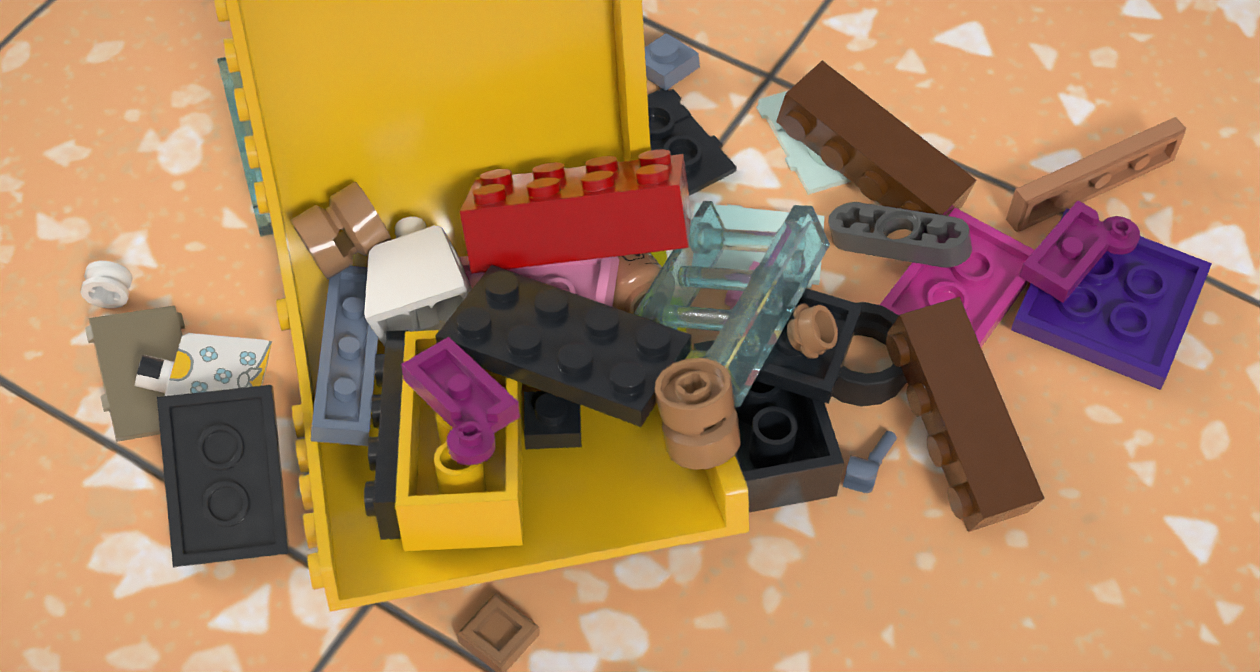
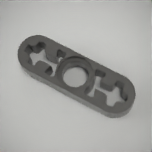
M850 202L835 208L828 218L833 243L843 251L944 268L964 263L972 253L969 227L965 221L957 217L861 202ZM906 229L912 231L910 235L901 239H890L887 237L891 232Z

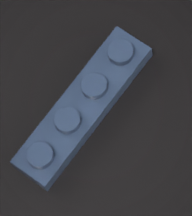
M350 266L329 279L311 429V441L368 446L375 357L378 336L365 319L364 313L368 267Z

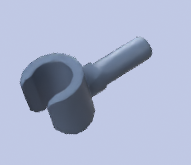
M886 431L873 451L869 454L868 460L850 456L843 487L863 493L872 492L882 460L897 439L893 432Z

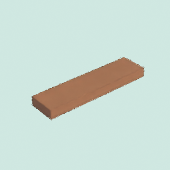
M1177 117L1171 118L1016 188L1006 218L1007 222L1016 232L1022 231L1065 211L1066 208L1070 209L1077 200L1083 203L1174 161L1187 128Z

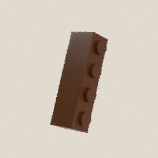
M823 60L785 94L776 122L784 128L790 137L800 140L820 156L829 168L839 171L858 186L867 198L877 201L880 205L944 216H949L954 208L960 210L963 207L977 180Z
M960 297L900 314L887 332V350L893 364L896 367L901 366L908 383L906 393L909 406L917 417L921 416L929 435L927 437L929 455L937 467H942L950 486L947 495L953 513L958 519L963 518L968 532L1028 513L1045 498Z

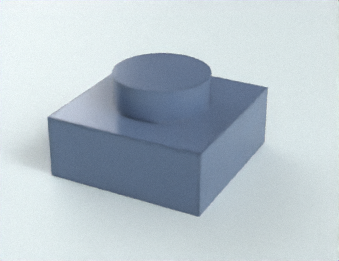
M665 33L645 47L646 78L665 91L700 68L699 53L668 33Z

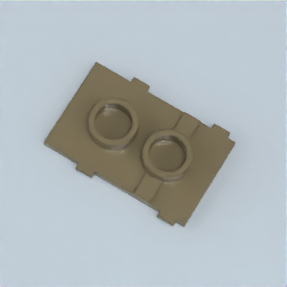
M174 305L89 318L90 325L85 328L88 343L94 342L105 394L101 396L104 412H110L116 442L159 435L157 397L165 396V393L135 386V381L142 355L175 362L182 338L181 329H185L182 313L176 312Z

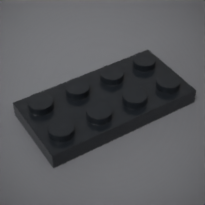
M491 265L435 337L436 344L447 337L451 338L485 370L642 427L657 404L655 394L657 378L670 365L687 358L691 351L692 335Z

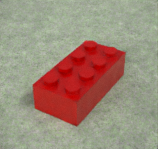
M660 149L641 153L638 156L639 160L617 162V158L614 156H602L586 161L585 166L565 169L563 163H546L532 169L533 173L512 175L509 169H497L481 174L480 179L474 181L460 209L471 274L486 272L491 265L503 269H515L689 248L692 213L684 155H671L669 150Z

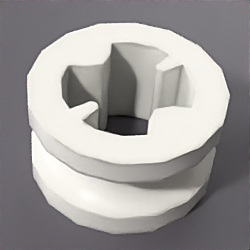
M96 261L86 267L85 281L82 284L80 293L88 303L110 309L122 307L127 303L129 297L128 289L131 286L133 277L126 267L111 261Z

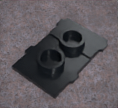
M661 88L648 95L651 150L663 149L669 150L671 155H684L689 196L735 173L737 167L721 150L723 144L715 135L710 137L691 116L689 110L680 103L682 98L674 89L665 91Z

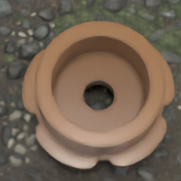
M801 304L794 309L793 316L795 318L788 322L787 334L791 345L797 351H801L807 358L815 359L818 357V354H824L825 350L831 349L836 345L838 337L836 322L831 312L825 306L817 305L809 308L808 305Z

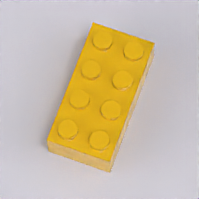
M439 330L405 332L404 362L435 345V336ZM485 370L518 401L520 418L494 433L496 449L489 459L479 464L465 465L453 460L448 453L447 436L453 428L402 379L395 507L404 552L523 545L522 383Z

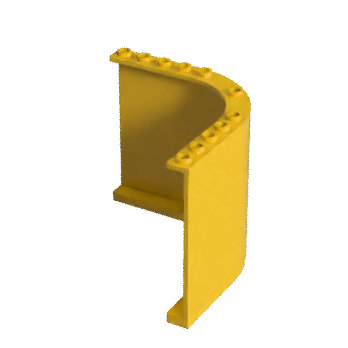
M214 0L218 22H230L233 38L223 39L229 73L240 72L243 87L234 89L237 112L240 122L251 121L253 135L244 136L250 169H261L263 181L254 182L258 210L260 214L270 213L285 293V298L276 300L277 313L281 331L291 329L301 404L292 406V415L297 438L305 437V439L295 440L300 472H309V475L299 476L304 509H313V513L303 514L308 548H318V552L307 554L312 588L313 590L324 588L329 612L749 532L748 488L736 456L734 455L724 464L710 469L694 470L681 467L671 460L666 450L662 430L663 420L659 415L657 404L642 427L581 405L582 447L525 450L524 392L541 390L522 383L523 545L404 552L401 539L381 540L376 516L367 517L364 502L365 482L375 481V471H370L368 446L311 441L329 279L325 278L290 220L314 205L324 209L329 207L331 195L351 183L357 182L384 223L391 239L396 238L395 225L399 220L406 217H418L426 223V228L434 225L442 227L458 256L464 257L468 256L460 209L474 181L480 179L481 174L497 169H509L512 175L533 173L532 169L546 163H563L565 169L585 166L586 161L602 156H614L617 158V162L639 160L638 156L641 153L651 151L642 0ZM666 251L651 252L665 272L668 271L669 264ZM357 252L353 255V265L351 266L368 267V256ZM668 295L662 310L648 320L687 333L677 297H669ZM378 338L377 354H385V347ZM692 345L686 359L696 358ZM374 376L373 395L382 394V387H377L376 377ZM371 409L369 437H378L379 428H374Z

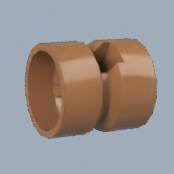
M353 182L331 195L329 207L324 209L314 205L290 220L303 244L327 280L353 265V255L357 252L368 256L369 251L374 245L392 240L375 208L357 182Z
M692 358L673 363L663 370L656 380L655 394L659 415L663 420L662 430L666 450L671 460L681 467L694 470L710 469L724 464L735 455L740 447V431L737 413L734 409L732 381L726 367L714 360Z

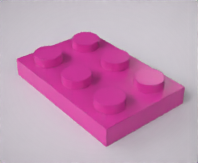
M954 208L949 216L962 219L969 227L972 243L971 256L964 263L948 268L912 262L880 305L900 315L960 297L979 344L982 347L1029 283L1019 275L1023 263L1034 252V249Z

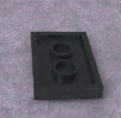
M263 385L157 397L173 567L289 554L290 547L273 386Z

